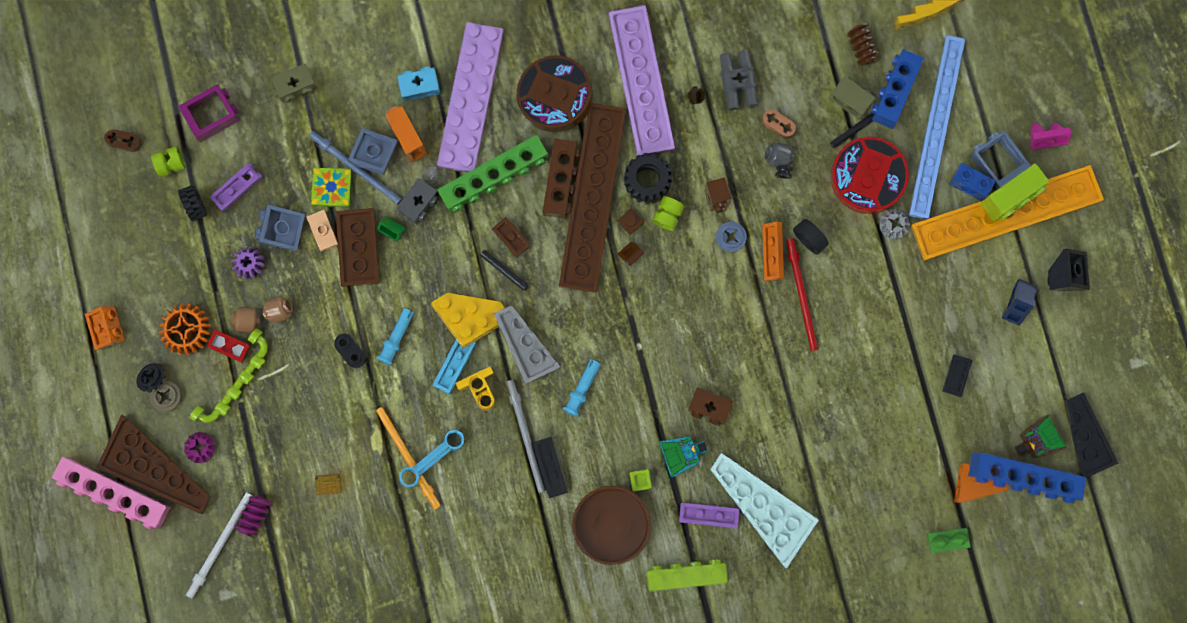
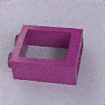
M218 84L178 106L199 142L240 121L237 117V114H239L238 109L234 103L230 104L228 101L230 95L225 88L221 89ZM219 95L229 114L201 129L191 109Z

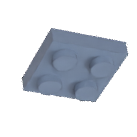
M362 128L348 163L384 175L398 140Z

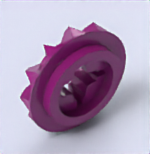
M196 432L188 436L187 441L184 443V453L192 462L204 463L214 455L215 442L206 433ZM198 442L201 445H207L201 449V454L197 450H192L197 446Z

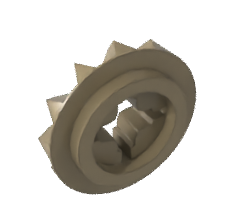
M162 381L163 384L158 385V390L153 389L149 396L152 406L162 412L173 410L179 405L181 398L180 389L170 381ZM169 391L168 396L172 400L165 399L164 402H162L163 397L161 396V394H159V392L167 393Z

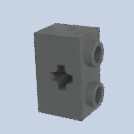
M418 178L396 209L417 225L419 221L422 222L426 218L427 210L430 206L433 207L438 202L439 193L436 189ZM416 200H422L423 204H416Z

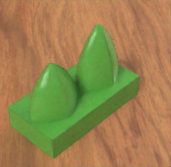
M967 528L927 533L930 553L970 548Z

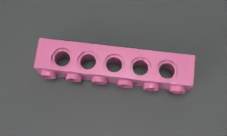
M67 457L61 458L52 476L53 479L57 480V485L66 489L69 486L74 489V493L83 497L86 494L92 497L91 501L96 504L102 505V503L109 505V510L116 513L121 511L126 514V518L135 522L138 519L143 522L142 525L151 530L154 527H162L171 509L170 506ZM76 473L80 476L77 483L73 481V476ZM93 481L97 483V488L94 491L90 489V484ZM110 489L114 491V497L112 499H109L107 497V493ZM129 497L132 503L131 506L127 508L124 502L126 498ZM144 506L149 508V513L146 516L142 514Z

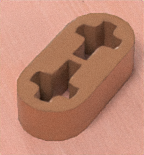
M768 110L763 115V124L777 135L787 139L794 135L796 130L795 124L779 112ZM772 115L775 116L774 120L776 122L771 121V123H769L768 117H771ZM782 126H790L791 132L788 131L787 133H784V128Z

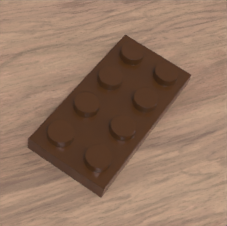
M375 209L336 211L341 287L380 284Z

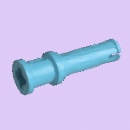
M403 308L389 339L384 341V347L380 355L376 357L377 360L392 366L393 363L391 361L396 351L400 350L399 343L415 314L414 312Z
M590 359L575 391L570 393L571 397L566 407L562 409L564 412L578 417V411L582 403L586 401L585 396L601 366L600 363Z

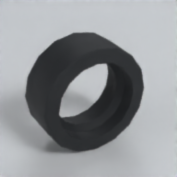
M803 219L793 229L799 241L816 255L822 252L829 244L822 231L808 219Z

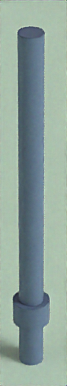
M314 131L309 134V137L318 143L322 150L331 153L397 205L400 203L402 198L361 167L348 163L349 158L336 149L332 142L326 138L323 139Z

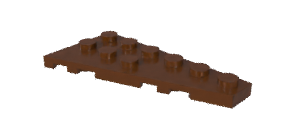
M121 414L96 468L203 515L211 496L129 419Z

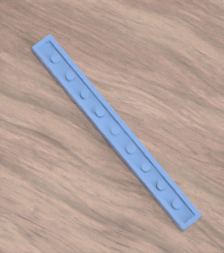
M949 35L945 37L908 215L911 217L925 220L929 218L965 42L963 38Z

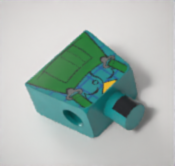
M691 437L659 442L671 478L699 464L697 455L708 452L704 441L693 444Z

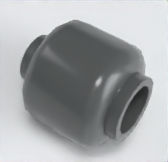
M774 142L766 148L765 160L772 167L788 166L794 160V153H792L789 145Z

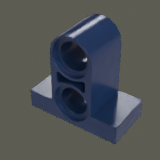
M1018 279L1012 290L1008 306L1003 312L1002 319L1020 326L1035 305L1036 300H1034L1037 286Z

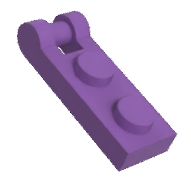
M248 163L213 193L210 198L224 212L250 188L259 183L263 176L254 170V166L251 163ZM249 175L251 178L246 181L243 177Z

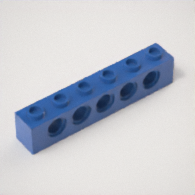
M972 453L968 477L976 478L975 482L987 484V481H990L996 487L1005 488V485L1011 486L1010 490L1022 492L1025 489L1028 490V494L1040 496V493H1043L1045 498L1049 499L1061 497L1063 498L1062 501L1067 503L1083 500L1086 477L984 453ZM991 467L994 470L993 475L991 474Z

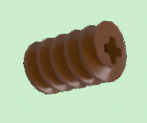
M869 23L857 25L847 34L851 38L850 43L854 45L852 49L856 52L855 57L858 58V65H870L881 60V57H875L879 50H873L877 44H870L874 36L868 37V34L872 30H865Z

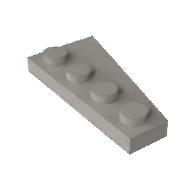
M512 305L493 313L525 383L560 368L559 364L529 329Z

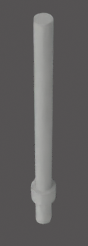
M514 380L507 381L510 393L509 400L514 406L538 493L545 492L546 489L520 403L522 399L517 392Z

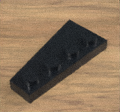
M1081 393L1065 400L1080 476L1088 478L1118 464L1085 394Z

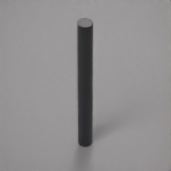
M890 102L885 103L888 107H893ZM871 113L831 141L830 145L832 148H836L873 122L874 114Z

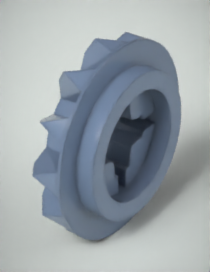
M736 222L722 224L716 233V241L720 248L727 252H736L741 249L746 242L745 229ZM736 231L735 237H734L735 240H736V242L733 241V240H731L730 242L728 241V242L726 243L727 238H728V236L726 235V233H728V234L731 235L732 233H734V232Z

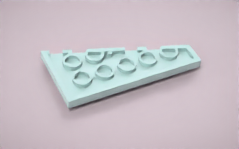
M721 453L711 467V472L786 569L818 522V519Z

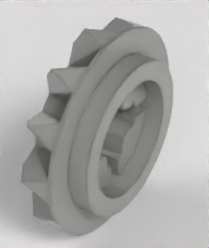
M892 209L887 210L881 216L879 226L881 232L886 237L900 239L908 233L910 222L908 216L903 211ZM899 218L898 224L900 227L896 226L891 230L892 223L889 220L894 221Z

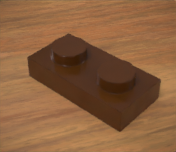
M507 217L503 218L492 228V231L516 258L531 246Z

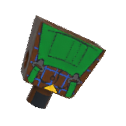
M1049 415L1041 417L1020 434L1023 443L1015 446V450L1020 457L1030 453L1033 459L1067 448Z

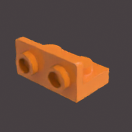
M100 306L85 314L95 350H101L114 343L125 341L114 306Z

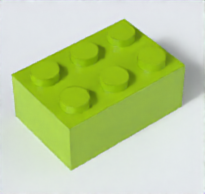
M1035 163L989 195L981 203V206L993 222L998 219L1003 221L1013 212L1026 205L1031 199L1033 200L1045 191V185L1050 181Z

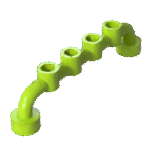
M256 328L248 338V341L252 344L258 342L260 350L251 359L249 365L242 371L236 382L229 388L210 415L203 414L205 410L198 405L189 416L194 422L199 420L204 423H210L215 421L220 415L225 416L231 409L228 405L232 399L236 401L241 396L242 391L240 388L244 383L249 385L254 378L251 373L255 368L260 370L266 362L263 358L267 353L268 345L262 337L263 332Z

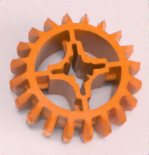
M180 304L179 309L173 306L174 312L166 311L169 315L168 317L162 316L161 319L165 323H159V326L163 328V330L159 331V334L164 336L160 340L166 342L164 345L166 348L171 347V352L175 353L177 351L179 355L185 352L186 355H190L191 350L194 353L198 352L197 346L201 349L204 348L201 344L203 341L208 343L209 340L205 336H210L211 332L206 331V329H210L211 325L205 323L210 319L209 317H204L205 312L203 310L199 312L200 308L198 306L193 308L191 304H188L186 307L184 304ZM187 315H193L197 319L198 325L190 324ZM179 318L178 324L172 327L175 320ZM185 326L189 327L185 330V333L182 332V329H185ZM198 332L196 338L191 341L192 335ZM172 334L180 335L183 344H177Z

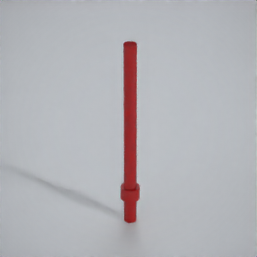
M794 238L786 240L789 250L788 259L793 268L810 351L818 350L799 264L800 255L796 251Z

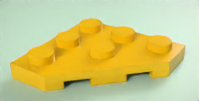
M446 293L431 302V306L463 349L498 328L499 325L493 313L505 308L499 301Z

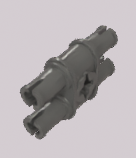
M749 50L738 52L739 69L733 68L730 53L720 54L722 68L720 76L722 77L723 93L727 97L729 110L740 108L737 92L740 91L745 92L747 108L758 106L756 95L758 85L755 81V68L751 66ZM736 77H739V79L742 80V82L739 83L738 80H736Z

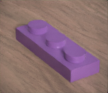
M681 503L679 522L738 528V508Z

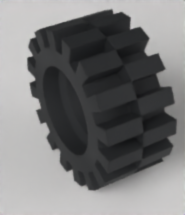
M194 185L178 190L183 208L192 222L207 216L204 203Z

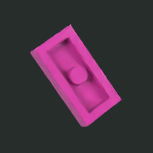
M1034 122L1030 132L1031 150L1068 145L1072 134L1070 127L1064 128L1054 122L1050 130L1046 131L1041 125Z

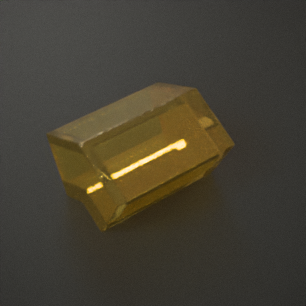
M340 474L316 475V495L342 494Z

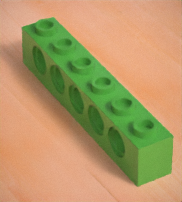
M535 135L437 189L448 211L456 213L464 208L463 205L478 201L481 195L493 193L499 185H507L519 174L523 176L530 172V168L545 164L547 162L546 159L549 158L548 153L539 137ZM524 154H531V160H523L522 157ZM508 163L516 165L513 170L506 169ZM492 172L499 173V177L496 179L489 178V175ZM481 181L483 184L480 188H474L473 183ZM459 190L466 191L465 196L462 198L457 197L456 193Z

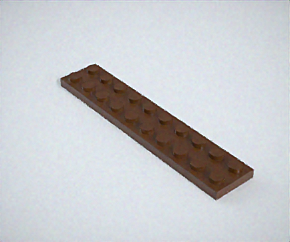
M592 103L587 114L559 281L560 288L597 293L626 108Z

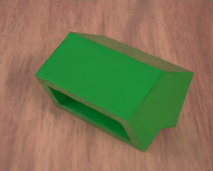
M387 216L379 222L377 228L378 231L396 242L399 239L401 240L407 231L404 226Z

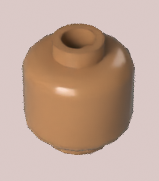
M278 296L266 301L262 312L266 320L276 324L289 319L293 307L289 299Z
M237 308L236 312H232V327H235L237 332L252 333L256 326L259 327L260 315H256L255 309Z

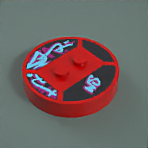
M862 137L849 142L840 150L833 162L830 178L833 191L843 205L858 213L876 214L889 209L900 199L907 187L909 172L903 154L892 143L877 137Z

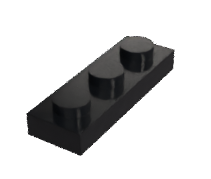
M548 437L532 442L549 499L568 493L552 438Z

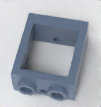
M1005 131L1000 134L996 132L988 138L989 142L984 145L981 142L973 148L974 152L970 155L983 174L996 180L993 185L995 191L1031 167ZM998 142H1000L1018 167L1001 180L997 179L980 156Z

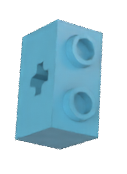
M423 67L420 71H405L397 76L404 102L440 94L434 68Z

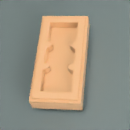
M325 210L307 216L321 252L338 246Z

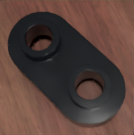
M348 334L338 335L334 341L336 350L350 367L355 369L361 368L366 362L364 352ZM342 340L347 341V345L344 347L341 346ZM358 355L359 359L354 362L352 357Z

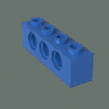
M904 49L900 55L896 54L892 65L895 67L893 71L889 70L885 79L888 83L886 87L882 86L878 95L881 98L880 102L875 103L871 111L874 114L872 121L891 129L894 128L922 64L923 57ZM899 70H904L907 75L901 74ZM892 86H897L900 91L894 90ZM885 102H890L893 107H888Z

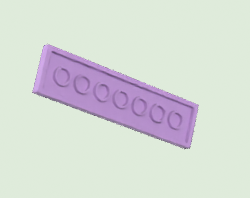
M646 6L609 12L637 155L643 156V153L651 155L652 153L657 154L675 150Z
M466 23L437 167L467 173L476 168L504 32L502 28Z

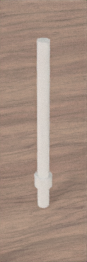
M248 492L245 493L201 570L192 579L193 583L186 593L187 597L193 599L198 588L203 586L207 573L232 533L234 525L238 522L237 519L242 516L241 511H245V504H249L250 500L248 498L253 497V495Z

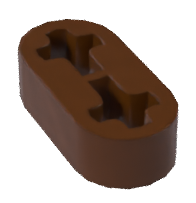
M109 130L104 136L105 142L115 149L136 152L142 146L141 139L133 133ZM116 135L121 141L114 140L112 142L110 138ZM133 139L136 141V144H132V146L126 143V141H132Z

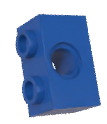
M961 163L954 172L949 185L983 201L988 197L996 180Z

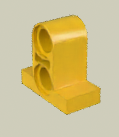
M491 366L456 383L460 392L470 388L478 406L482 410L489 411L494 408L495 398L486 382V379L495 375ZM477 379L483 381V386L480 389L473 388V382ZM490 397L491 404L489 406H482V398Z

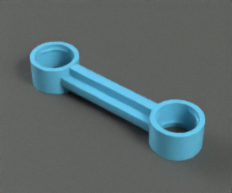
M458 430L449 431L445 436L444 442L413 467L404 468L399 476L401 485L406 488L416 486L419 477L451 450L456 451L463 446V434ZM450 434H458L461 438V444L456 447L450 446L447 443V438ZM406 471H412L416 474V481L411 485L405 484L402 479V475Z

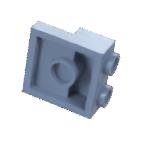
M272 205L265 206V209L262 208L259 219L262 220L261 227H257L255 232V238H258L257 243L297 251L305 214Z

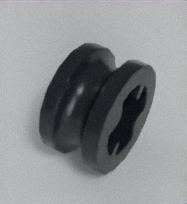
M784 165L776 167L778 172L775 173V177L781 179L792 178L790 174L793 171L792 167Z

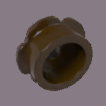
M697 86L692 87L688 92L689 102L692 105L703 102L705 98L704 91Z

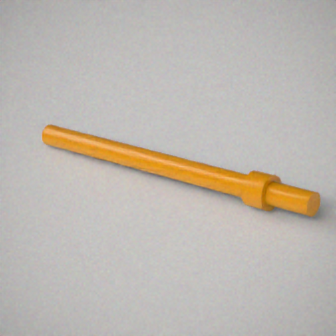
M380 407L376 412L409 467L415 466L414 459L383 407ZM421 475L418 481L422 488L421 492L425 498L427 497L433 509L436 510L441 505L434 495V489L431 485H428L424 476Z

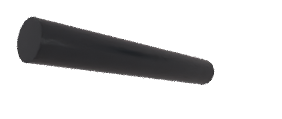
M483 250L480 256L520 289L526 290L528 284L487 251Z

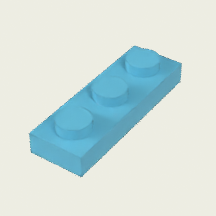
M456 340L432 386L451 395L477 343L474 342L463 349Z

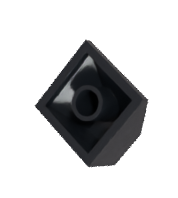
M1063 249L1048 270L1047 283L1049 289L1053 291L1090 290L1087 252Z

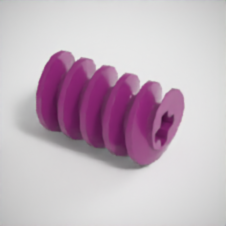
M259 495L248 498L252 504H245L248 511H241L245 518H238L237 520L241 525H234L236 530L252 538L254 537L251 534L259 533L255 527H262L259 520L266 519L262 513L270 512L266 506H273L272 502Z

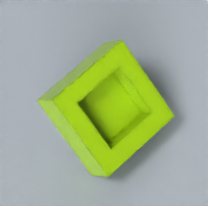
M649 469L629 472L633 492L652 489Z

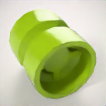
M177 145L166 149V153L160 151L151 155L153 166L160 178L171 174L172 170L178 172L186 169L184 158Z
M663 196L658 206L660 211H656L652 222L663 229L674 231L678 223L677 217H681L685 206L675 199Z

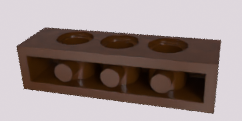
M554 138L543 205V216L566 219V214H570L571 203L568 200L569 195L573 196L574 184H571L572 177H576L577 166H574L575 159H579L580 148H577L576 141ZM563 157L570 159V162L565 165L559 161ZM564 175L567 177V180L564 183H559L556 180L557 177ZM560 193L564 196V199L556 201L554 196Z

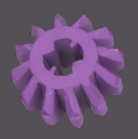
M248 247L247 251L241 248V254L237 252L234 254L237 259L231 260L232 263L236 264L232 269L237 271V276L241 277L243 275L245 280L249 278V275L254 279L256 278L255 272L258 274L262 273L259 267H265V264L261 263L264 257L262 255L259 256L260 252L258 250L253 251L251 247ZM250 260L252 263L246 266L245 262L247 263Z

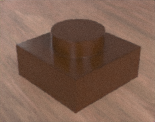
M632 208L617 220L629 235L644 224V221Z
M630 242L618 253V256L631 266L644 253L637 245Z

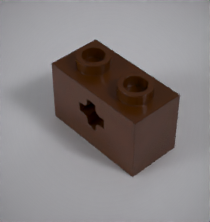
M725 177L706 182L704 192L710 212L720 213L726 211L731 202V196Z
M696 388L688 411L691 412L693 417L702 419L703 416L710 419L709 423L720 426V423L725 424L733 401ZM709 403L713 404L712 408L715 409V411L712 410L710 413L704 407L705 405L708 406Z

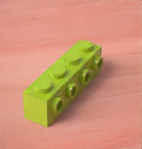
M710 560L709 565H701V562H691L689 567H682L681 564H671L670 569H662V566H652L650 571H646L648 591L728 583L726 564L721 563L720 560Z

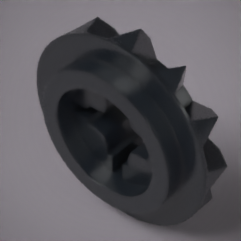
M157 363L146 365L137 376L136 383L138 388L143 392L147 391L150 393L153 389L158 390V385L163 384L162 379L166 377L164 374L165 370Z

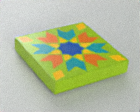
M313 168L311 205L350 207L352 170Z

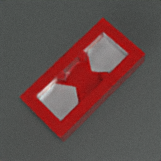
M214 330L206 347L243 363L251 346L218 330Z

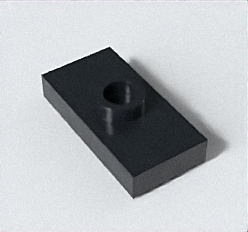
M952 355L942 392L962 397L972 360Z

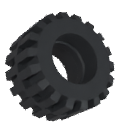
M643 153V156L637 155L634 160L631 159L629 165L626 166L624 185L626 186L627 193H630V197L637 199L636 202L640 203L643 201L644 204L649 202L654 204L657 200L661 201L663 196L668 194L672 182V171L668 167V162L663 161V157H656L654 153L651 155ZM643 170H652L659 176V182L654 187L646 188L637 182V175Z

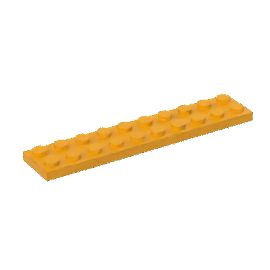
M1091 165L1049 178L1050 182L1045 185V191L1033 200L1031 199L1026 205L1013 212L1003 221L998 219L993 222L981 206L983 201L912 224L911 228L923 261L1104 201Z

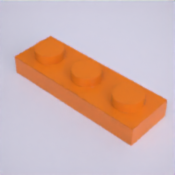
M782 222L762 224L764 281L784 279Z

